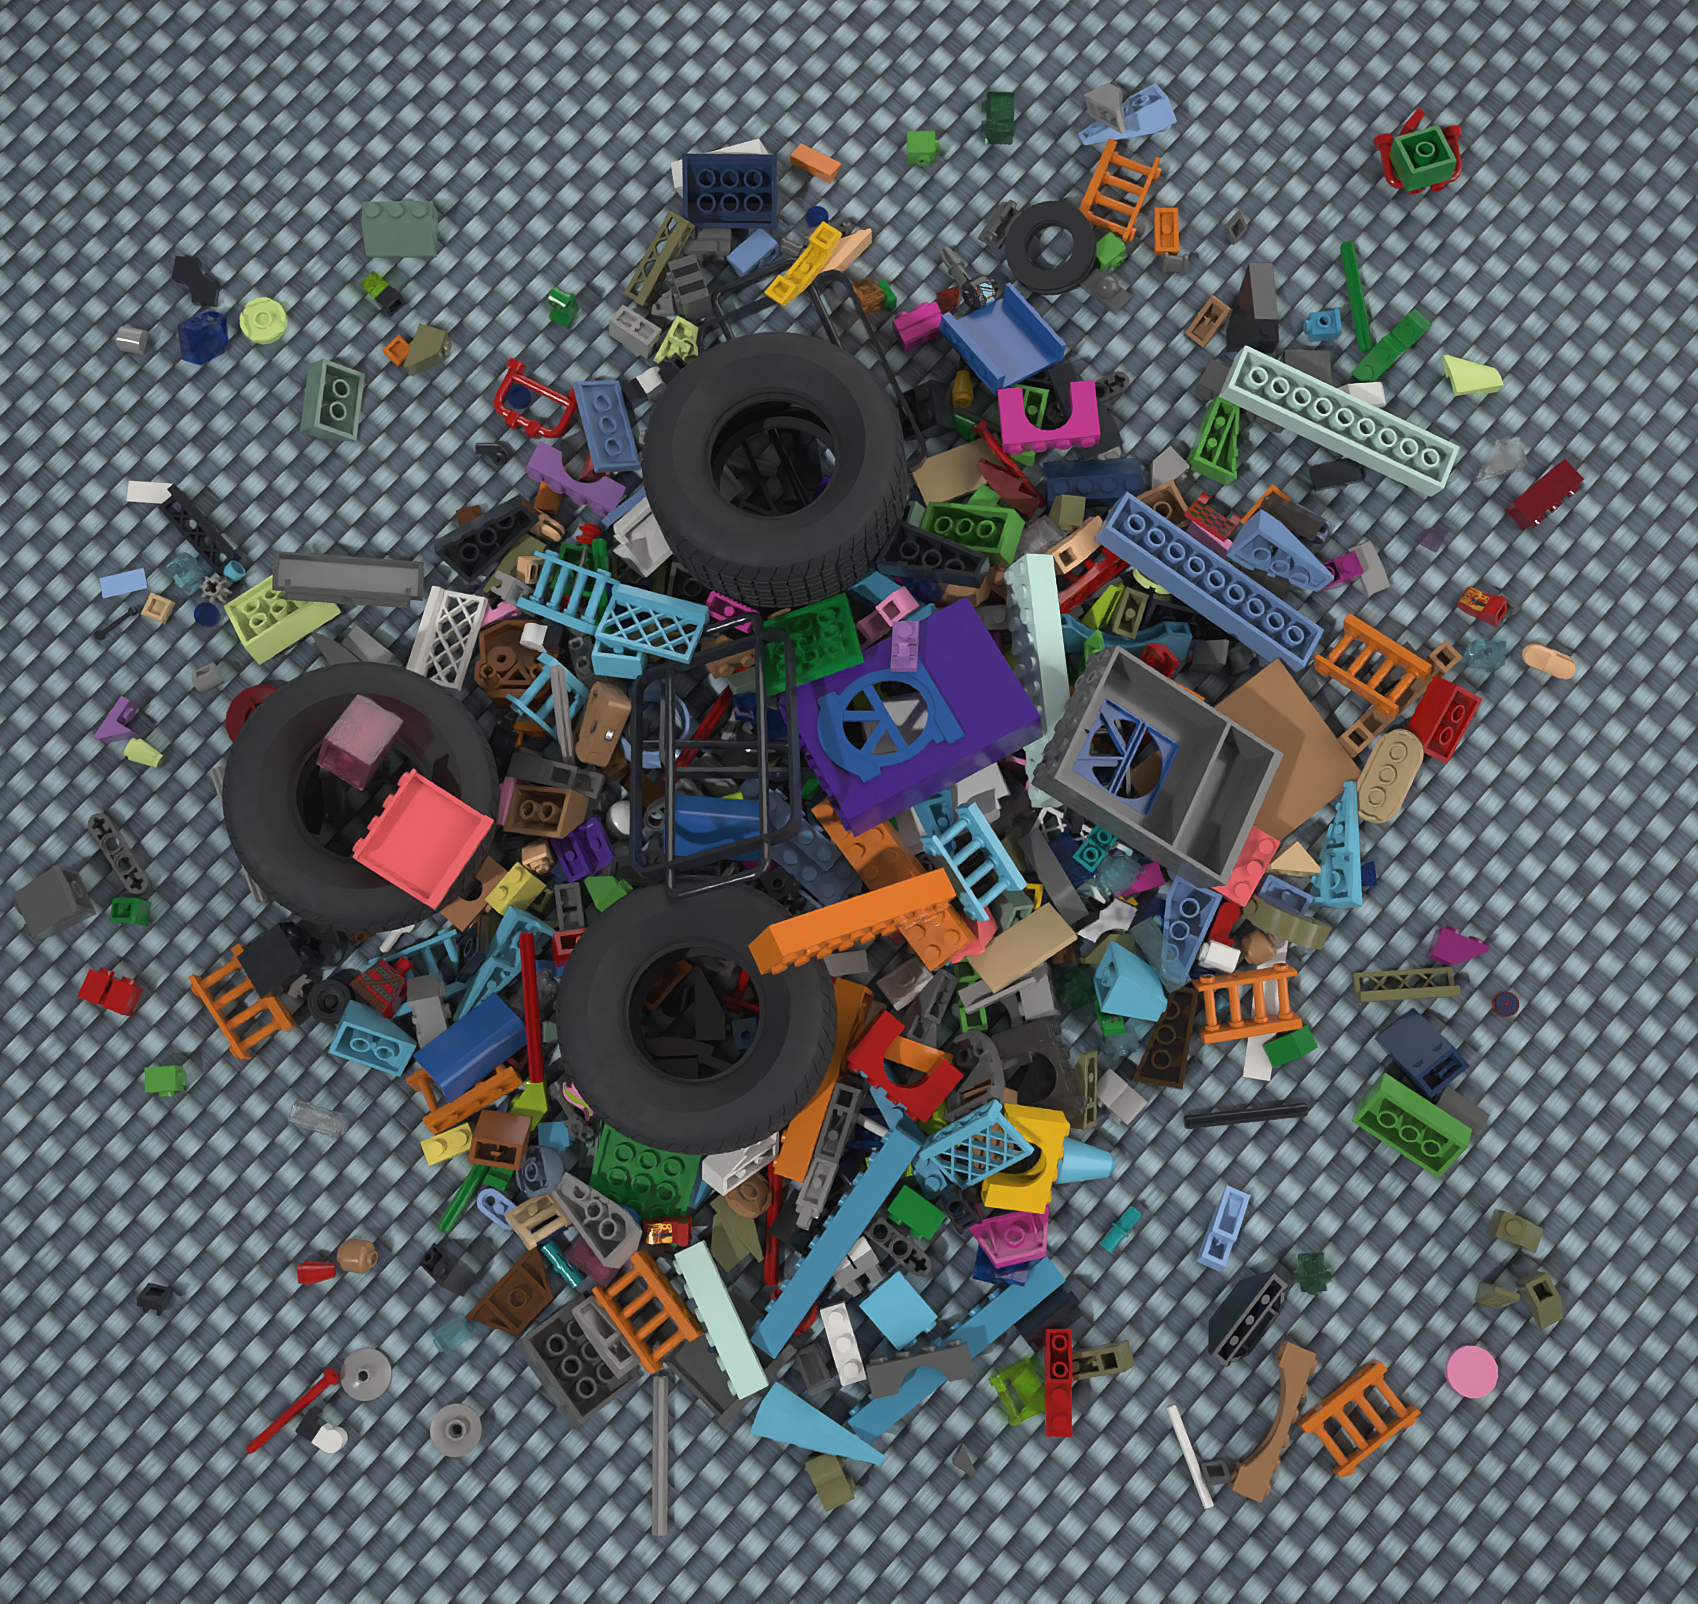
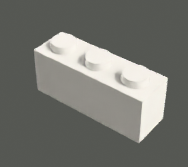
M845 1300L820 1307V1313L841 1385L846 1386L867 1379Z

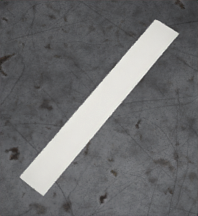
M1273 935L1278 942L1274 946L1276 955L1262 965L1257 966V969L1273 967L1275 963H1285L1288 941ZM1277 979L1262 981L1265 1012L1268 1016L1278 1014L1280 1007ZM1254 996L1252 1003L1251 1018H1253V1016L1256 1015ZM1276 1033L1248 1037L1243 1077L1270 1081L1272 1066L1262 1045L1276 1039Z

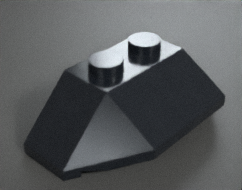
M1272 1271L1239 1280L1209 1320L1208 1353L1224 1367H1228L1231 1363L1250 1355L1280 1315L1284 1302V1293L1287 1291L1288 1285Z

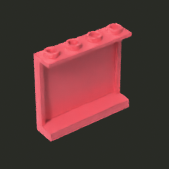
M412 769L410 774L405 772L397 784L400 788L395 796L390 794L382 805L385 808L380 817L375 816L367 827L370 832L366 838H360L352 849L355 852L353 858L425 905L436 910L494 824V820L480 814L418 774L415 769Z

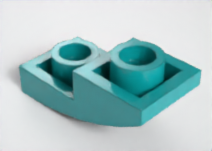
M1095 825L1072 858L1092 873L1118 838Z

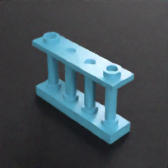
M547 549L545 554L535 551V556L545 559L533 596L530 595L529 599L519 597L516 606L595 636L598 626L594 625L596 621L594 616L605 584L608 582L618 586L620 581L610 578L612 573L598 568L597 572H593L559 559L560 554ZM554 563L562 565L551 600L545 606L543 605L544 600L542 598ZM573 569L578 571L579 575L567 609L564 608V611L561 612L559 604L570 572ZM588 576L597 578L584 616L581 615L579 619L577 618L578 613L576 611Z
M543 651L537 658L544 665L541 668L543 671L519 700L509 693L506 695V698L512 703L510 705L512 710L520 716L523 714L528 716L558 743L556 724L551 729L543 722L554 708L553 694L536 714L526 707L549 680L550 667L562 665L554 657ZM562 665L565 669L567 692L570 693L572 690L577 694L574 697L576 700L569 707L570 719L572 720L585 705L590 690Z
M962 803L955 809L959 815V820L938 838L936 835L922 836L920 841L924 845L925 853L933 859L938 869L944 868L957 898L964 907L965 915L972 921H987L989 917L984 911V907L1005 889L1007 891H1021L1027 886V883L976 803ZM964 828H967L972 835V841L950 858L943 846ZM980 848L986 857L985 862L964 879L957 866ZM993 869L999 878V882L977 900L970 887Z
M452 927L443 929L438 932L437 937L384 959L382 956L369 960V965L362 967L363 971H366L380 959L393 965L402 956L407 959L421 953L429 975L437 973L439 982H442L443 980L431 948L445 944L457 975L458 950L454 939L461 937L462 934L457 929L452 930ZM411 969L404 978H415ZM471 975L465 984L458 982L456 978V982L450 985L445 983L447 996L443 997V1000L446 1001L465 993L474 975ZM407 1002L401 1004L394 1016L389 1020L395 1022L412 1015V1008L408 1007Z

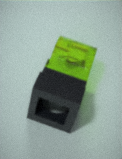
M372 271L359 283L362 289L390 318L406 304L401 294L386 283L375 271Z

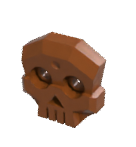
M504 620L479 633L481 660L475 663L474 681L476 686L490 697L496 708H510L512 703L506 698V695L509 693L519 700L543 671L541 668L544 665L541 662L535 663L542 652L525 648L520 644L526 623L548 626L539 620ZM547 653L561 663L563 655ZM500 659H506L505 662L499 663ZM551 678L526 706L527 708L540 709V704L552 694Z

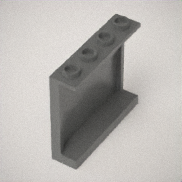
M734 1283L729 1287L724 1284L750 1340L754 1335L750 1330L759 1318L764 1320L766 1316ZM705 1322L700 1323L703 1329L708 1332ZM703 1334L699 1339L689 1342L688 1339H683L659 1361H663L718 1417L717 1421L725 1427L757 1392L739 1400L737 1394L733 1396L727 1384L730 1377L726 1370L721 1371L716 1360L719 1354L707 1352L709 1342L706 1335ZM788 1340L777 1357L773 1359L751 1342L768 1381L798 1349Z

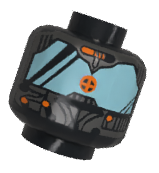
M981 274L964 284L962 296L969 308L973 307L975 310L982 309L995 302L998 286L993 278L989 279L986 275Z

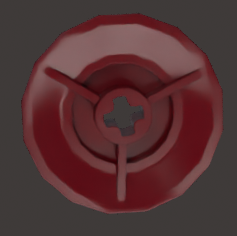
M255 685L243 690L232 700L226 712L225 727L233 743L253 711L278 688L272 685Z

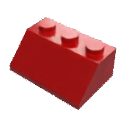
M1434 675L1404 730L1418 737L1423 745L1424 753L1448 764L1482 698L1450 681Z

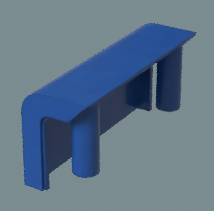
M675 795V855L688 856L760 835L759 801ZM664 811L663 827H664V854H665V811ZM760 849L727 859L760 862Z
M494 993L413 1056L436 1082L447 1100L452 1103L527 1044L526 1028L518 1016Z

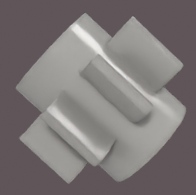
M215 574L214 578L206 576V581L203 585H199L204 591L201 597L205 600L210 599L209 601L213 605H216L217 601L226 603L228 594H232L227 587L230 582L226 579L222 580V577L218 574Z

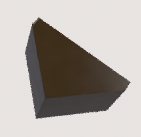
M630 771L619 782L629 794ZM642 772V806L647 809L650 803L665 796V792Z

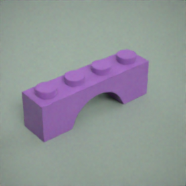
M542 441L539 442L524 471L528 473L529 478L536 482L542 481L550 485V489L556 493H565L571 497L573 502L582 506L584 504L589 506L595 514L601 517H605L617 507L626 489L625 486L606 476L594 483L575 481L563 468L562 452Z

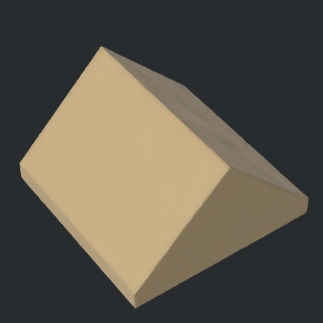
M1296 841L1283 846L1274 854L1264 874L1309 877L1319 874L1321 868L1300 843Z

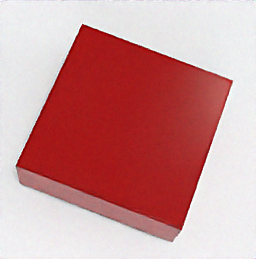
M1418 108L1405 123L1399 136L1414 132L1424 118L1425 112Z

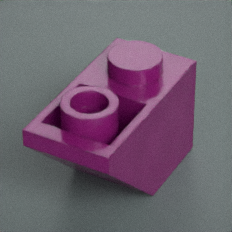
M1355 551L1322 563L1334 575V580L1319 591L1342 587L1357 581L1363 575L1364 570Z
M1445 926V928L1435 931L1426 958L1450 967L1489 951L1490 947L1484 945L1483 940L1477 937L1468 936L1467 938L1460 935L1459 930Z

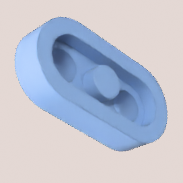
M495 1188L481 1191L477 1197V1206L480 1211L503 1229L512 1230L513 1228L505 1219V1214L518 1205ZM489 1196H493L495 1198V1204L493 1206H490L487 1203V1199Z

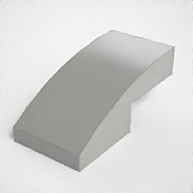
M1366 541L1347 549L1348 553L1355 551L1364 570L1360 581L1365 595H1371L1390 587L1383 565L1371 541Z
M357 625L341 643L363 662L390 664L396 657Z

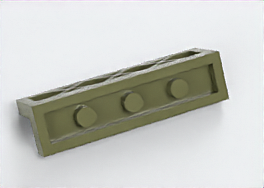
M669 210L624 294L649 309L667 277L666 272H669L668 262L677 259L695 225ZM674 218L678 220V223L670 235L668 226ZM667 240L661 254L658 255V244ZM656 261L647 277L645 269L647 264ZM644 282L638 295L633 294L632 291L636 284Z
M1452 967L1352 973L1355 1003L1445 998L1461 995L1460 985L1454 986ZM1437 973H1446L1447 986L1438 987L1431 980ZM1417 974L1425 981L1420 988H1413L1407 983L1412 975ZM1400 975H1407L1404 979L1400 977ZM1388 976H1393L1400 984L1396 989L1388 990L1382 985L1383 981ZM1374 977H1382V978L1378 981V980L1375 979ZM1359 978H1369L1376 985L1371 991L1361 992Z

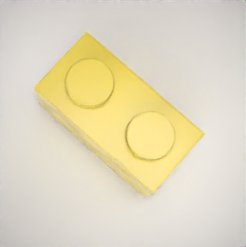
M517 862L485 900L502 916L505 915L509 905L525 911L547 885L530 870Z
M465 1123L421 1141L420 1143L428 1165H437L469 1152L475 1130L474 1123Z

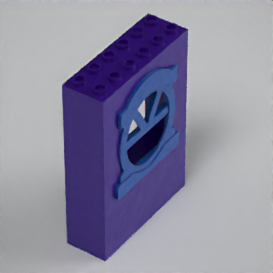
M967 597L919 621L917 672L891 671V636L862 651L864 663L797 686L800 750L802 749L808 765L817 776V781L822 790H825L833 810L837 812L843 828L846 832L851 830L854 837L1043 737L1040 714ZM900 681L916 688L926 701L928 718L925 728L911 745L907 746L873 687L875 683ZM860 691H863L874 711H847L846 708L853 697ZM785 692L779 695L782 705L778 706L787 725ZM880 721L861 750L855 748L845 736L843 722ZM885 731H887L898 752L887 755L871 754Z

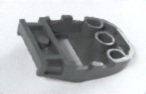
M976 1029L968 1030V1032L952 1039L944 1052L954 1055L951 1065L964 1076L945 1098L946 1109L943 1110L945 1120L953 1123L994 1099L1003 1107L1005 1080L1000 1057L994 1042L987 1035ZM991 1077V1085L987 1087V1093L964 1105L963 1092Z

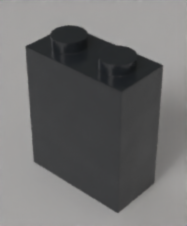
M294 922L277 923L237 956L238 961L261 999L278 996L318 963L313 956L312 949L307 946L301 936L300 929Z

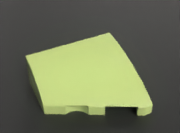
M677 315L653 361L659 363L663 357L667 356L670 358L676 352L687 364L698 356L696 341L698 327Z
M1443 355L1442 357L1446 378L1450 377L1454 396L1474 393V396L1498 392L1503 386L1499 372L1493 367L1449 355Z

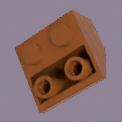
M482 1109L472 1136L468 1163L511 1170L523 1169L525 1167L533 1117Z

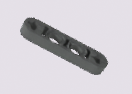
M1120 371L1113 372L1095 381V389H1101L1104 393V397L1099 399L1102 404L1123 395L1129 386V377ZM1115 379L1118 382L1123 381L1121 388L1118 385L1111 387ZM1058 401L1048 405L1045 413L1047 423L1051 426L1064 424L1062 412L1059 419L1056 416L1051 417L1053 410L1055 412L1061 411Z
M102 813L92 815L88 820V829L126 889L138 896H144L149 893L152 888V881L114 821ZM99 820L105 821L103 827L110 833L105 834L103 830L96 828L99 825ZM113 838H117L119 840V847L115 851H110L108 849V842ZM125 858H130L132 861L131 868L123 871L120 867L121 861ZM134 874L138 880L144 881L141 884L142 889L134 888L137 882L134 878L128 876Z

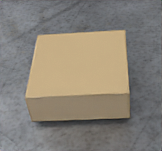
M150 593L141 615L166 624L175 603Z

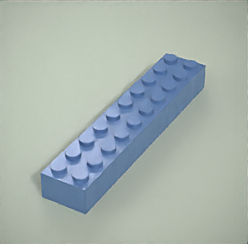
M1126 492L1115 502L1094 537V540L1267 661L1271 662L1278 658L1291 676L1306 666L1324 632V629L1129 492Z

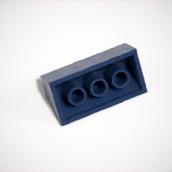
M1138 458L1043 463L1046 510H1051L1055 497L1062 494L1086 497L1085 508L1113 506L1126 492H1129L1134 497L1144 493L1143 472Z

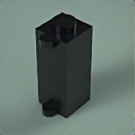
M1060 1285L1013 1325L1034 1353H1037L1045 1346V1329H1066L1083 1316L1078 1308L1080 1301L1072 1291L1067 1293Z

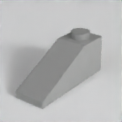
M1106 83L1084 95L1090 117L1121 134L1125 132V117L1122 104L1123 94L1118 87Z

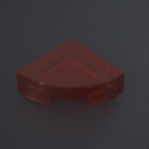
M958 286L936 293L942 314L951 313L956 308L959 301Z

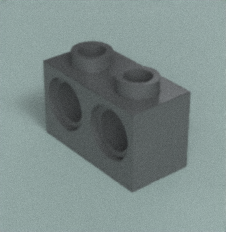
M579 882L554 885L560 932L588 928L582 885Z

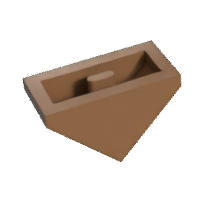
M1212 295L1185 334L1200 346L1205 347L1225 324L1231 308Z

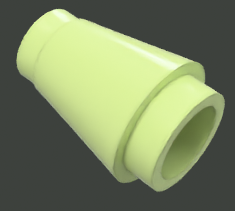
M132 738L124 751V755L128 757V760L158 768L164 759V755L160 754L141 738L138 740Z

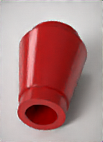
M304 1260V1263H298L297 1265L298 1284H305L307 1286L336 1277L335 1262Z

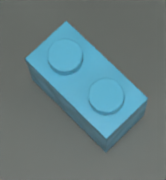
M598 639L595 641L591 655L595 675L636 679L638 675H642L643 671L646 670L648 663L646 652Z

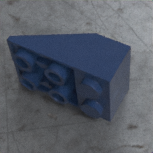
M1414 1008L1410 1009L1374 1038L1423 1098H1432L1470 1067L1455 1047Z

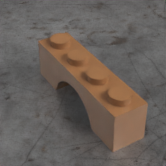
M790 608L782 609L768 615L767 620L792 611ZM721 635L702 643L701 651L733 640ZM755 648L708 663L706 666L714 679L729 676L734 671L743 667H750L755 663Z

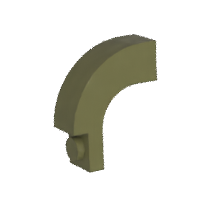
M1254 892L1246 906L1240 907V915L1252 921L1251 924L1279 938L1304 947L1321 950L1331 930V927L1313 917L1299 915L1283 909Z

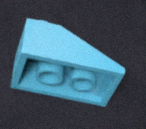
M350 1000L335 1029L328 1053L400 1077L417 1046V1041L375 1008Z

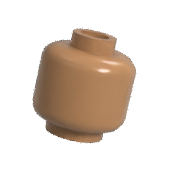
M1256 929L1241 939L1242 946L1239 947V950L1249 964L1253 963L1259 966L1276 955L1274 946L1278 942L1271 933H1265L1262 929Z
M350 1238L345 1243H342L337 1252V1261L340 1263L341 1268L358 1274L368 1272L371 1267L375 1266L378 1259L373 1243L357 1238Z

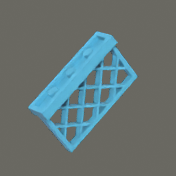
M621 583L618 586L613 585V595L597 628L595 638L689 664L703 629L710 621L708 606ZM616 604L626 606L628 609L627 612L615 616L613 612ZM643 611L650 613L651 618L638 622L635 616ZM632 616L635 624L622 629L619 622ZM666 617L673 619L674 624L663 629L658 622ZM616 623L619 629L618 632L612 635L604 633L606 627ZM655 623L658 631L646 636L642 628ZM687 624L697 625L694 632L685 635L682 629L683 626ZM678 629L682 637L669 642L665 634ZM636 630L640 631L642 638L635 641L628 640L627 634ZM662 636L666 642L662 646L654 647L649 641ZM684 642L687 644L688 649L685 655L677 653L673 649V647Z
M994 1099L926 1137L917 1154L923 1161L930 1158L954 1185H958L964 1190L1031 1155L1034 1148L1000 1113L1002 1105ZM998 1123L1004 1129V1133L993 1131L992 1125ZM974 1135L986 1136V1143L974 1140ZM992 1138L1004 1141V1147L992 1145ZM1009 1142L1018 1144L1022 1150L1009 1149ZM957 1144L969 1146V1152L957 1150ZM974 1148L985 1150L986 1157L974 1154ZM991 1152L1004 1155V1160L992 1159ZM939 1154L950 1155L951 1162L943 1160ZM956 1157L969 1160L968 1166L956 1163ZM974 1162L986 1164V1169L973 1168ZM956 1171L967 1173L968 1179L963 1181L956 1174Z

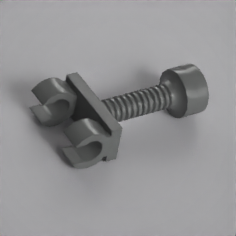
M564 1081L554 1082L547 1088V1094L552 1101L560 1103L569 1119L563 1124L568 1128L569 1135L580 1139L586 1144H590L585 1138L586 1133L590 1131L591 1135L597 1139V1131L590 1127L592 1123L579 1116L572 1104L566 1100L563 1094Z

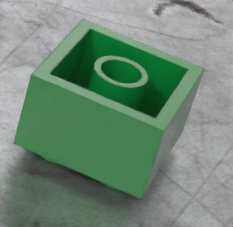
M1439 125L1395 137L1389 154L1390 160L1406 192L1450 180L1457 162Z
M903 1183L887 1206V1211L890 1212L888 1217L900 1226L903 1222L911 1227L909 1233L920 1241L923 1238L930 1240L947 1216L943 1210L905 1183Z

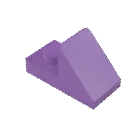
M121 696L94 737L106 744L138 737L139 734L125 727V724L135 716L138 705Z

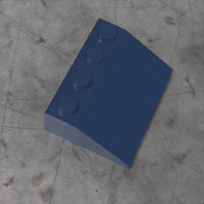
M682 153L683 218L695 225L694 228H778L777 155Z

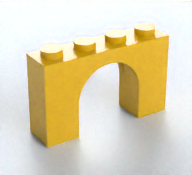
M1003 1103L1002 1115L1027 1142L1039 1146L1042 1151L1037 1164L1024 1173L1007 1174L997 1172L985 1178L980 1192L984 1206L1044 1214L1046 1204L1049 1205L1051 1201V1185L1057 1179V1163L1063 1157L1064 1148L1062 1144L1064 1137L1069 1135L1070 1124L1067 1122L1063 1111ZM998 1124L999 1131L1004 1133V1129Z

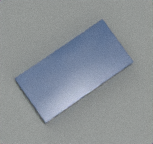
M619 380L576 381L573 384L595 473L639 470L641 464Z

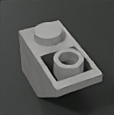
M1171 446L1153 460L1149 469V490L1172 479L1179 486L1188 477L1186 473L1190 466Z

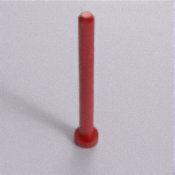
M982 420L971 431L974 434L979 433L1009 471L1024 477L1021 485L1023 488L1042 496L1007 453H1003L1002 446L985 427L988 423ZM1043 497L1038 504L1040 508L1046 505V500Z
M328 1367L323 1372L324 1377L247 1445V1453H255L330 1384L335 1386L340 1382L341 1379L338 1373L331 1367Z

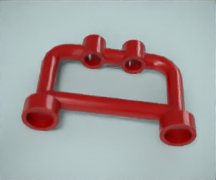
M1459 125L1448 126L1442 130L1457 162L1451 179L1430 185L1431 192L1443 190L1445 184L1454 182L1462 172L1458 139L1462 137ZM1385 133L1376 136L1373 139L1374 148L1380 151L1386 182L1396 189H1405L1401 180L1394 176L1392 162L1389 157L1393 143L1392 134ZM1422 188L1409 191L1408 194H1418L1422 191Z
M509 358L505 366L508 372L493 400L496 412L503 418H506L504 424L515 430L518 425L526 428L524 433L535 440L538 439L539 435L549 439L561 436L578 408L574 388L570 390L566 397L523 376L526 366L514 358ZM513 381L567 407L554 429H547L540 423L529 420L518 412L503 406V400Z

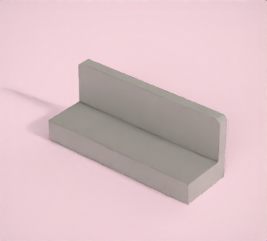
M1030 970L996 994L991 992L983 980L959 990L958 993L964 1004L966 1014L970 1015L1038 982L1032 970Z

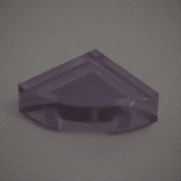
M1444 528L1427 529L1416 538L1415 542L1436 553L1449 530Z

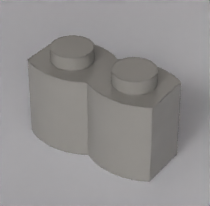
M1110 1068L1097 1081V1106L1101 1108L1104 1105L1111 1112L1108 1116L1119 1126L1122 1122L1128 1125L1148 1103Z

